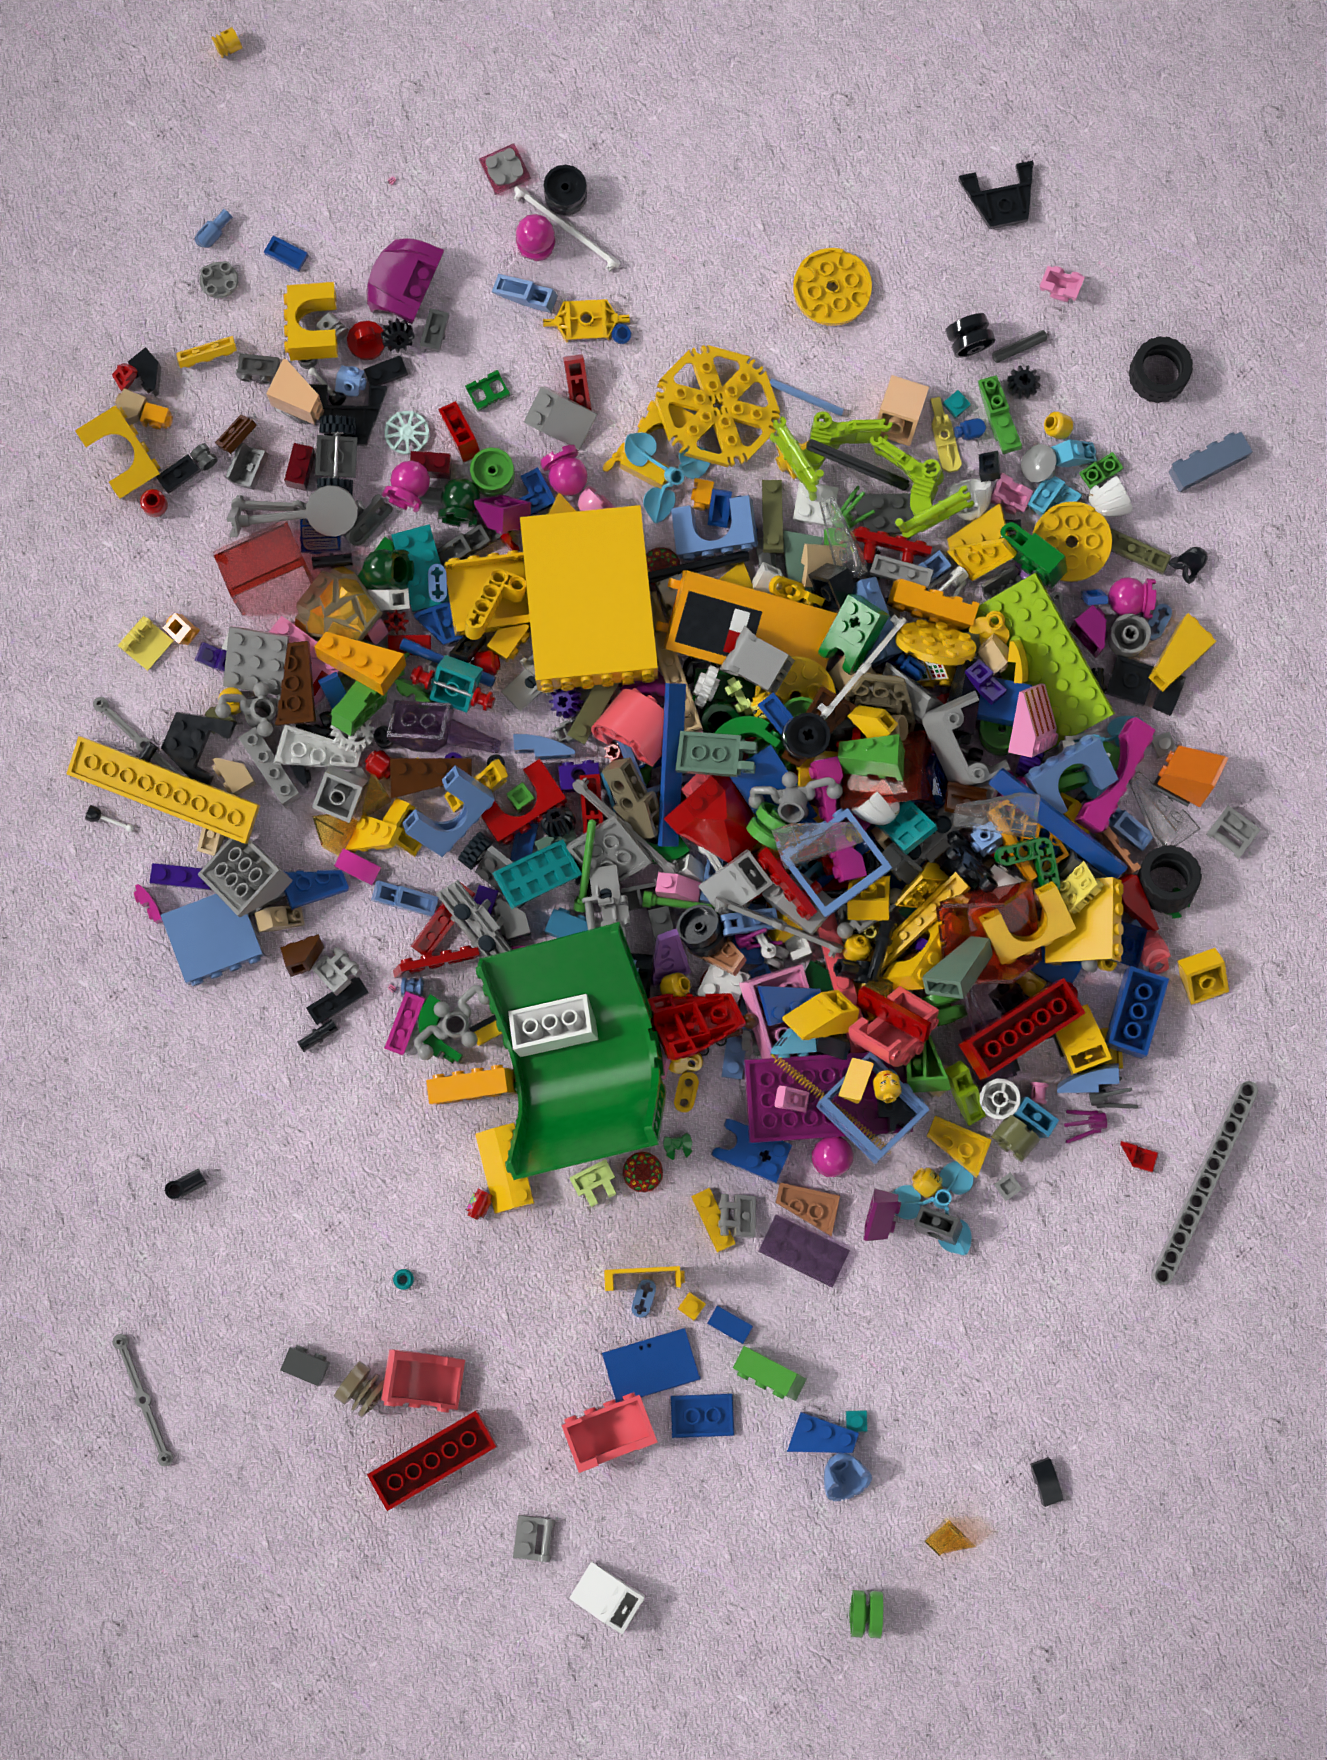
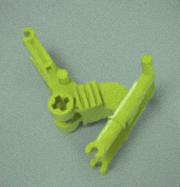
M821 411L814 416L810 430V439L835 449H839L840 445L846 443H871V436H874L875 442H878L881 431H890L892 422H889L887 426L884 425L885 418L834 422L829 413ZM781 416L780 423L777 420L773 422V427L777 430V436L771 433L770 440L776 443L784 456V460H787L799 481L807 489L809 499L815 501L817 499V487L815 485L819 484V480L824 475L823 470L819 468L826 458L807 449L802 450L798 440H795L788 429L786 419ZM885 435L883 439L887 441L888 435Z
M871 436L870 442L874 447L876 455L882 456L900 468L914 483L910 497V507L914 517L906 522L901 518L895 521L900 532H902V536L907 537L908 541L914 535L924 532L945 519H950L949 517L963 509L972 508L975 505L974 501L967 502L971 499L970 492L963 494L968 490L967 486H962L955 494L942 501L939 500V503L933 505V500L938 491L937 486L944 480V474L939 462L934 459H928L924 463H920L881 436L878 437V442H875L874 436Z

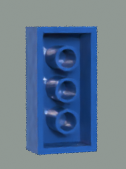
M1133 966L1125 969L1106 1033L1105 1043L1107 1048L1140 1059L1148 1055L1169 978Z

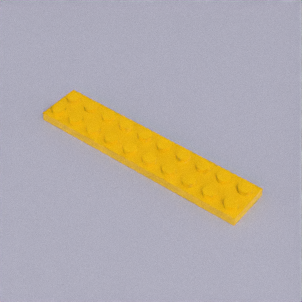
M78 736L66 773L82 781L244 844H247L250 839L260 808L259 804L83 736Z

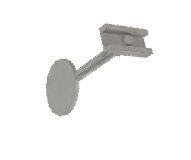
M327 485L318 488L311 494L305 510L249 516L241 515L240 507H232L228 514L227 522H231L233 526L230 531V538L238 537L242 527H249L252 524L305 518L308 519L309 524L317 532L325 536L336 537L347 533L354 526L357 520L358 507L354 497L347 490L339 486Z

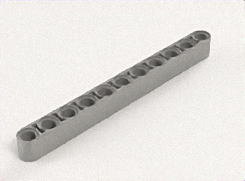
M1252 1081L1242 1082L1236 1087L1152 1270L1151 1279L1157 1285L1169 1284L1176 1273L1257 1096L1258 1087ZM1244 1085L1250 1087V1096L1244 1095L1242 1091ZM1235 1104H1240L1243 1108V1112L1240 1115L1234 1111ZM1227 1122H1231L1234 1125L1233 1133H1229L1226 1130ZM1220 1140L1226 1144V1149L1223 1152L1217 1148V1143ZM1210 1159L1216 1160L1218 1164L1215 1170L1209 1167ZM1203 1177L1209 1181V1186L1206 1189L1200 1185V1180ZM1193 1196L1200 1198L1201 1203L1198 1207L1193 1206L1191 1202ZM1186 1214L1192 1218V1223L1189 1226L1183 1222V1217ZM1177 1233L1182 1234L1184 1238L1180 1245L1174 1240ZM1169 1251L1175 1255V1260L1172 1263L1166 1260V1254ZM1160 1270H1163L1167 1276L1163 1282L1157 1278Z

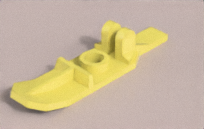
M931 398L930 401L934 413L931 426L942 470L948 473L958 471L962 463L951 420L944 413L941 398ZM946 432L948 437L943 438L941 433Z

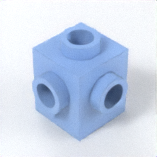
M342 365L336 376L335 392L344 393L350 397H358L361 390H365L366 387L365 371L354 366Z
M991 821L983 826L976 827L972 834H970L971 848L975 853L979 852L982 857L987 854H993L1003 844L1002 835Z

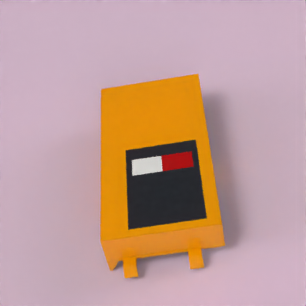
M683 570L681 581L669 578L667 587L677 589L678 592L669 624L657 621L655 630L667 633L663 649L722 665L727 655L735 649L736 640L744 626H746L757 638L790 656L809 658L826 670L829 658L821 657L818 654V650L838 613L688 570Z

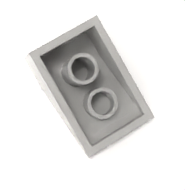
M541 386L524 423L568 445H575L580 450L597 413L546 386Z
M786 866L784 870L792 878V880L799 887V889L804 890L801 884L798 882V880ZM801 873V875L804 877V879L807 881L809 885L813 883L804 874ZM773 883L762 893L770 906L775 907L777 911L811 935L827 919L812 899L810 902L818 912L808 921L805 917L802 918L797 913V907L792 901L789 902L785 898L784 891L779 885L777 886ZM823 890L817 894L825 907L834 901Z

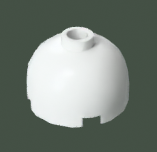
M997 1078L983 1086L980 1093V1104L988 1116L994 1119H1006L1010 1115H1014L1019 1108L1021 1094L1013 1082Z

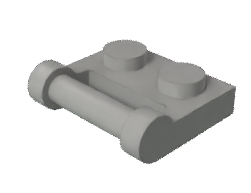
M1228 805L1206 835L1210 838L1213 837L1223 844L1239 859L1261 829ZM1221 826L1242 842L1241 846H1237L1218 832L1219 827Z
M518 1515L513 1558L550 1562L549 1550L552 1527L555 1526V1520ZM538 1524L544 1525L541 1554L535 1553Z

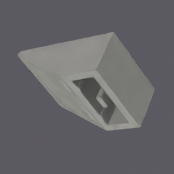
M746 849L698 885V887L713 907L716 908L717 905L714 903V900L717 896L742 906L771 886L773 882L750 851ZM723 908L722 913H719V915L732 913L733 910Z

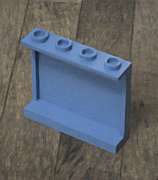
M217 894L161 914L183 978L188 985L197 986L204 982L203 979L211 977V979L218 978L226 970L236 971L242 968V964L247 962L249 964L261 961L260 957L265 956L261 950L249 915L237 916Z

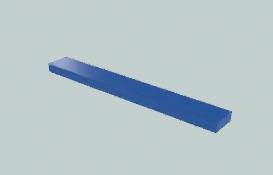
M665 683L658 846L661 847L679 845V835L668 825L664 818L681 804L682 773L676 772L680 731H684L686 684Z
M1003 767L989 781L990 786L1107 877L1117 879L1127 870V864Z

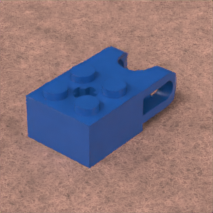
M726 1119L724 1126L735 1134L737 1144L730 1150L719 1147L715 1148L711 1155L716 1159L776 1184L792 1145L784 1141L749 1143L748 1126L732 1119ZM760 1152H769L768 1156L771 1157L770 1161H761L762 1157L759 1156Z

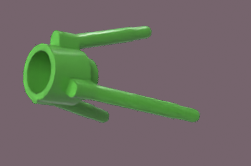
M856 486L833 518L834 523L840 529H846L847 527L851 529L854 525L875 513V510H871L852 521L854 517L850 511L865 495V492H861L848 507L860 489L859 486Z

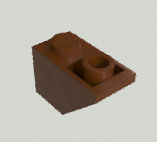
M319 934L280 947L285 967L290 977L311 970L324 949Z

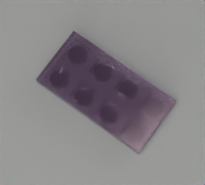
M775 1214L758 1252L833 1288L850 1250Z

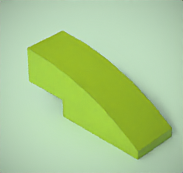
M961 1060L946 1068L945 1072L949 1079L951 1093L967 1125L970 1126L984 1118L986 1114L980 1104L979 1090L973 1083L969 1068Z

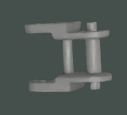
M574 718L560 723V727H553L554 729L551 732H555L558 739L557 742L564 744V741H567V743L574 741V739L567 736L568 732L565 727L575 721ZM563 729L566 735L565 738L561 737L559 730Z
M753 1030L743 1031L742 1049L743 1051H749L745 1053V1056H751L753 1050H758L754 1055L760 1056Z

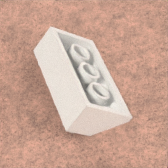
M587 994L508 1011L513 1050L520 1057L598 1040L596 1019Z

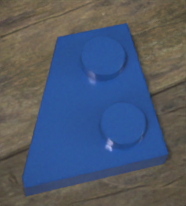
M449 601L413 613L414 618L444 646L457 642L462 638V636L455 637Z

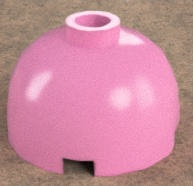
M589 485L582 491L578 500L580 511L615 507L603 495L595 494L597 490Z

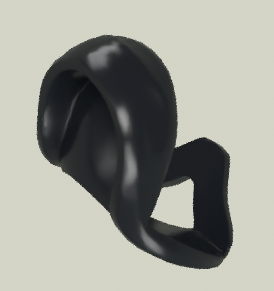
M1192 547L1180 556L1172 558L1168 564L1174 569H1181L1184 581L1191 584L1194 582L1198 572L1206 565L1208 554L1200 547Z
M689 656L684 661L682 670L687 684H692L695 679L693 665L708 661ZM711 662L712 666L716 667V663Z

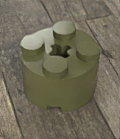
M1010 1115L1001 1122L991 1137L999 1143L998 1146L1007 1153L1011 1151L1013 1156L1022 1163L1038 1144L1040 1138L1035 1132H1030L1026 1128L1027 1125Z

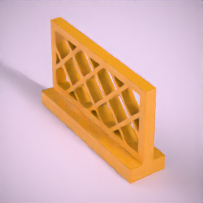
M1007 798L986 811V818L988 821H991L1002 835L1004 846L1021 842L1023 839H1033L1024 836L1026 825L1037 827L1035 838L1039 837L1040 828H1044L1039 823L1027 822L1029 816L1025 814L1024 821L1013 819L1017 806L1008 803L1010 800ZM1004 805L1012 806L1010 818L1004 817L999 808ZM1013 822L1023 824L1021 835L1014 834L1011 830ZM1049 832V839L1052 844L1058 846L1063 853L1055 858L1057 864L1070 854L1061 840ZM1021 846V848L1019 849V854L1021 857H1024L1027 855L1028 851H1024L1023 847ZM1034 859L1016 863L1026 881H1032L1038 877L1036 868L1033 865ZM1044 861L1043 871L1051 867L1050 862Z

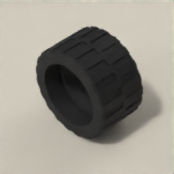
M1158 336L1144 342L1137 350L1130 364L1129 381L1133 390L1141 398L1149 402L1160 403L1175 399L1178 394H1181L1192 374L1193 360L1191 359V354L1184 344L1171 337ZM1153 355H1162L1169 358L1177 367V380L1167 385L1151 381L1144 372V360Z
M1164 845L1149 852L1145 859H1143L1137 874L1150 908L1159 913L1166 914L1177 913L1187 908L1193 901L1202 879L1201 867L1197 859L1189 851L1174 845ZM1160 867L1172 868L1184 877L1187 887L1178 892L1162 890L1153 882L1150 872Z

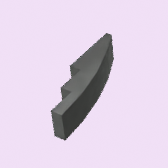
M479 524L467 533H461L438 548L437 552L440 563L444 567L445 562H448L451 558L464 560L501 539L500 536L502 534L496 533V530L488 528L486 524Z

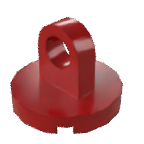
M360 321L353 325L347 335V346L352 355L365 361L379 357L385 348L380 335L383 331L382 327L372 321Z

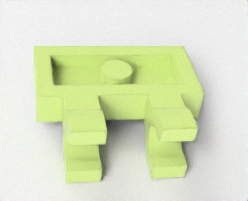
M735 677L727 680L729 685L725 687V690L731 697H736L738 701L735 704L737 712L746 716L753 714L750 707L751 702L749 698H745L741 690L743 687L739 680L736 681Z
M606 1159L570 1177L578 1196L580 1197L585 1194L591 1207L598 1204L592 1190L601 1185L604 1186L609 1198L616 1195L610 1182L615 1179V1176Z

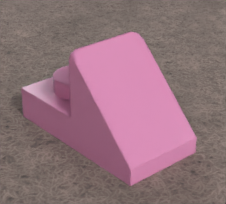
M779 1085L775 1107L806 1113L809 1092Z

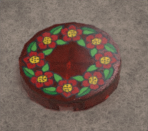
M665 547L654 548L646 554L648 572L681 565L676 553Z
M649 1152L634 1153L626 1160L623 1166V1178L632 1190L646 1193L654 1190L660 1184L663 1178V1167L659 1159Z

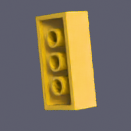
M515 1123L491 1128L475 1134L489 1192L493 1195L491 1200L495 1214L535 1204L529 1178L513 1180L511 1173L507 1172L505 1161L508 1159V1150L511 1147L510 1141L513 1139V1130L516 1127Z

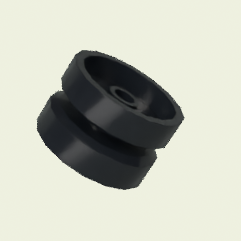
M565 164L558 165L547 173L543 187L545 202L549 209L563 216L573 215L580 211L587 199L586 179L582 172L574 166Z
M977 313L963 317L946 328L945 332L948 340L954 342L951 348L955 357L963 358L977 354L995 343L996 339L992 330L987 329L989 321L986 314Z
M810 712L801 713L788 720L783 727L781 734L782 745L786 752L794 758L803 760L816 757L823 753L829 745V726L817 714ZM803 733H806L808 735L807 740H804L805 736L803 735Z
M708 905L689 907L678 919L676 928L680 939L690 952L698 957H708L716 954L727 942L728 936H723L722 930L724 925L721 923L719 915Z

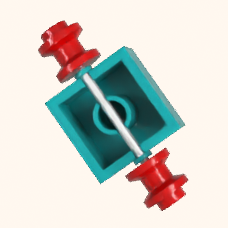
M447 655L437 665L436 674L434 670H431L429 673L423 671V666L419 665L418 668L413 669L410 679L413 680V685L422 683L427 690L433 685L430 700L465 713L477 704L482 705L484 711H487L489 708L492 709L496 700L493 697V692L490 691L488 694L481 692L479 683L483 668Z

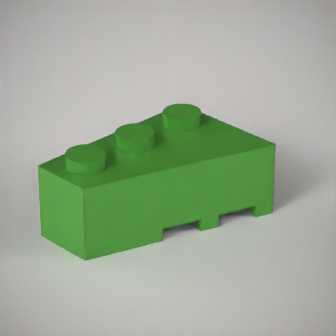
M355 681L338 705L332 709L331 725L352 736L387 702L388 691L383 696L364 684Z
M899 734L839 742L838 758L845 774L861 776L873 774L878 775L879 778L885 779L888 776L896 777L897 780L903 781L905 750Z
M930 1035L924 1043L923 1051L919 1055L916 1054L907 1064V1083L912 1088L913 1093L951 1090L948 1076Z
M743 1346L733 1366V1369L738 1371L737 1375L747 1381L749 1377L756 1380V1386L764 1390L767 1387L773 1389L772 1394L781 1399H784L786 1396L796 1401L807 1380L803 1376Z

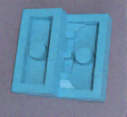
M1053 476V478L1046 479L1040 483L1027 506L1042 517L1048 509L1057 504L1079 502L1082 494L1066 486L1065 481Z

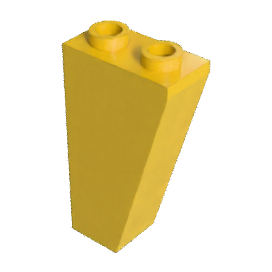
M1189 613L1186 614L1177 625L1148 678L1163 692L1207 652L1216 640L1210 632L1206 631L1199 624L1195 617Z

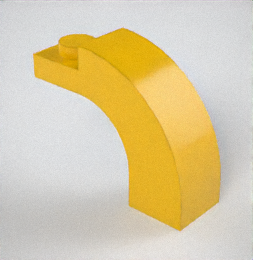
M497 759L492 761L481 773L473 778L491 789L493 793L507 782L508 774L505 766ZM449 792L444 795L453 813L463 809L464 803Z

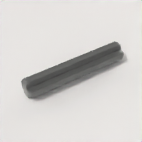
M1044 330L1036 332L993 352L992 357L996 363L1046 341L1048 338Z

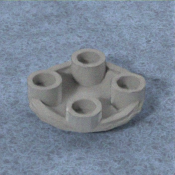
M227 261L213 262L202 267L200 271V286L209 297L216 299L225 298L236 290L239 283L235 268Z
M1038 444L1028 449L1021 461L1023 476L1030 482L1035 483L1053 478L1057 463L1055 450L1044 444Z

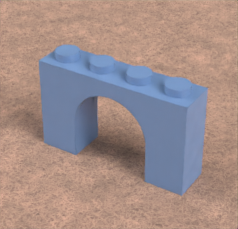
M749 495L729 498L732 517L731 527L724 537L715 541H708L699 537L695 510L691 505L671 508L676 555L683 559V561L694 560L697 556L708 558L713 557L715 553L731 554L734 552L733 550L739 549L741 551H750L753 547L758 546L752 498Z
M876 577L862 579L854 583L853 594L860 595L889 614ZM890 616L863 663L893 628ZM896 634L871 663L872 668L903 652L895 642Z
M1092 734L1082 737L1074 745L1067 746L1063 749V752L1049 757L1045 763L1031 768L1029 773L1024 775L1028 787L1062 814L1068 810L1059 793L1058 782L1061 774L1067 767L1073 764H1083L1092 784L1101 790L1119 780L1101 740Z
M454 766L447 773L442 782L446 791L464 803L460 814L452 820L438 822L415 809L402 823L407 835L441 857L452 850L454 844L466 834L472 824H475L483 812L489 809L495 801L491 789L457 766Z

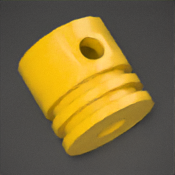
M233 27L220 32V35L216 34L215 38L214 36L211 37L221 58H224V55L228 56V53L232 54L243 48Z

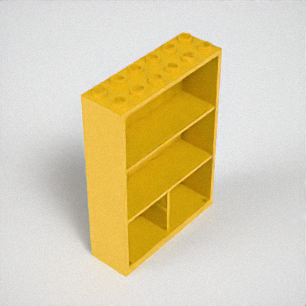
M641 505L520 517L537 690L542 691V693H550L554 689L570 691L574 687L590 689L594 685L610 687L614 683L630 685L634 681L650 683L654 679H658Z

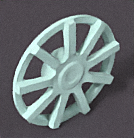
M414 411L397 412L387 421L384 434L386 442L391 449L400 454H410L411 451H419L425 446L429 438V428L426 420ZM410 415L407 424L404 423L401 416ZM413 416L421 420L415 425H411ZM396 418H398L401 423V427L393 424L392 422ZM424 424L426 432L415 431L417 427ZM389 427L398 430L397 433L388 435ZM415 435L425 436L422 444L414 438ZM399 436V440L393 446L389 439ZM412 440L418 448L410 451L409 441ZM402 441L406 442V451L397 449Z

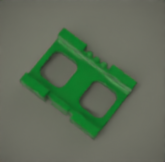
M498 370L487 374L488 377L479 380V382L475 380L465 385L477 412L488 407V404L491 405V403L497 402L498 399L500 401L510 396V392ZM499 380L504 389L494 394L490 384ZM478 389H482L486 396V399L480 402H476L472 396V393Z

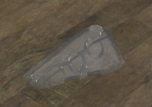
M829 497L820 502L834 565L847 567L852 572L853 578L867 573V562L864 558V553L834 497Z
M1140 771L1135 773L1129 784L1150 833L1159 847L1164 845L1178 846L1199 831L1200 827L1184 809L1179 811L1171 804L1173 800L1170 797L1166 798L1152 788L1154 783Z
M1019 792L992 799L958 804L955 807L953 826L1036 838L1041 795Z
M857 822L790 823L771 830L785 870L864 842Z

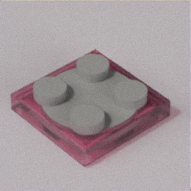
M514 143L479 158V162L495 195L531 179Z

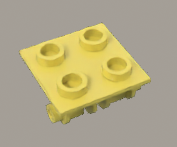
M143 616L117 646L148 671L174 640L154 625L150 619Z
M1083 861L1060 883L1059 892L1068 912L1074 914L1080 912L1089 903L1086 896L1092 900L1094 898L1092 894L1096 896L1102 890L1103 883L1100 880L1096 881L1086 862Z

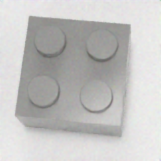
M330 765L324 773L312 808L350 823L356 814L368 780Z

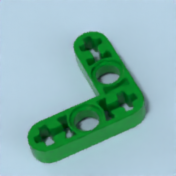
M1037 837L1002 846L995 851L994 858L996 862L1005 866L1034 859L1039 887L1053 881L1060 891V879L1053 844L1050 839ZM1045 843L1046 847L1043 850L1039 849V846ZM1025 845L1028 848V853L1026 856L1021 857L1019 849ZM1004 852L1014 854V856L1006 857V861L1005 859H1001V856L1004 855ZM1047 860L1050 862L1051 867L1049 871L1044 872L1042 870V863Z

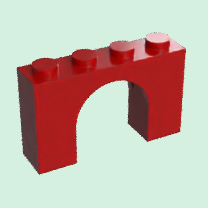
M540 759L523 769L525 776L537 793L536 804L529 813L518 817L510 816L504 813L496 801H494L493 805L480 816L499 846L511 843L515 839L514 836L519 832L521 834L528 832L532 828L531 824L541 823L542 815L547 814V810L554 809V806L556 808L562 805L565 807V803H567L566 797Z

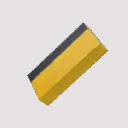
M495 1014L469 1028L471 1032L477 1035L478 1047L502 1034L497 1029Z

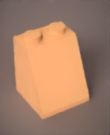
M283 358L266 393L272 407L315 425L317 419L320 420V416L324 413L320 397L288 360Z
M891 375L877 419L885 418L884 425L887 426L889 422H892V427L888 432L881 431L882 438L888 435V440L907 446L911 445L928 393V386Z

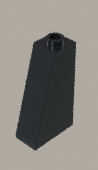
M976 658L972 661L965 660L964 664L957 665L946 702L953 701L973 691H976L979 698L978 701L961 708L964 721L961 726L952 730L956 740L972 735L975 732L980 693L968 679L965 670L978 660Z

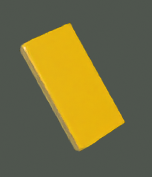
M852 1058L838 1096L858 1104L862 1099L874 1063Z

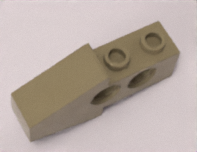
M630 757L611 761L602 770V773L617 801L613 809L632 826L633 830L642 839L655 837L659 829V805L655 792H647Z

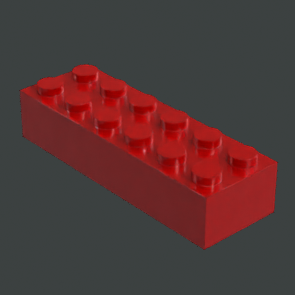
M1065 978L1047 986L958 1045L981 1080L1008 1065L1086 1012Z
M475 1410L371 1471L367 1476L385 1509L389 1511L493 1450L498 1445L478 1410Z

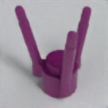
M767 928L750 933L735 934L738 947L740 949L746 947L747 950L761 947L759 943L753 942H755V936L766 932ZM770 941L768 943L775 946L783 944V941Z
M1066 1110L1067 1114L1088 1115V1120L1065 1123V1127L1089 1125L1090 1129L1093 1128L1090 1131L1066 1140L1067 1144L1095 1133H1101V1129L1107 1128L1105 1112L1098 1113V1110Z

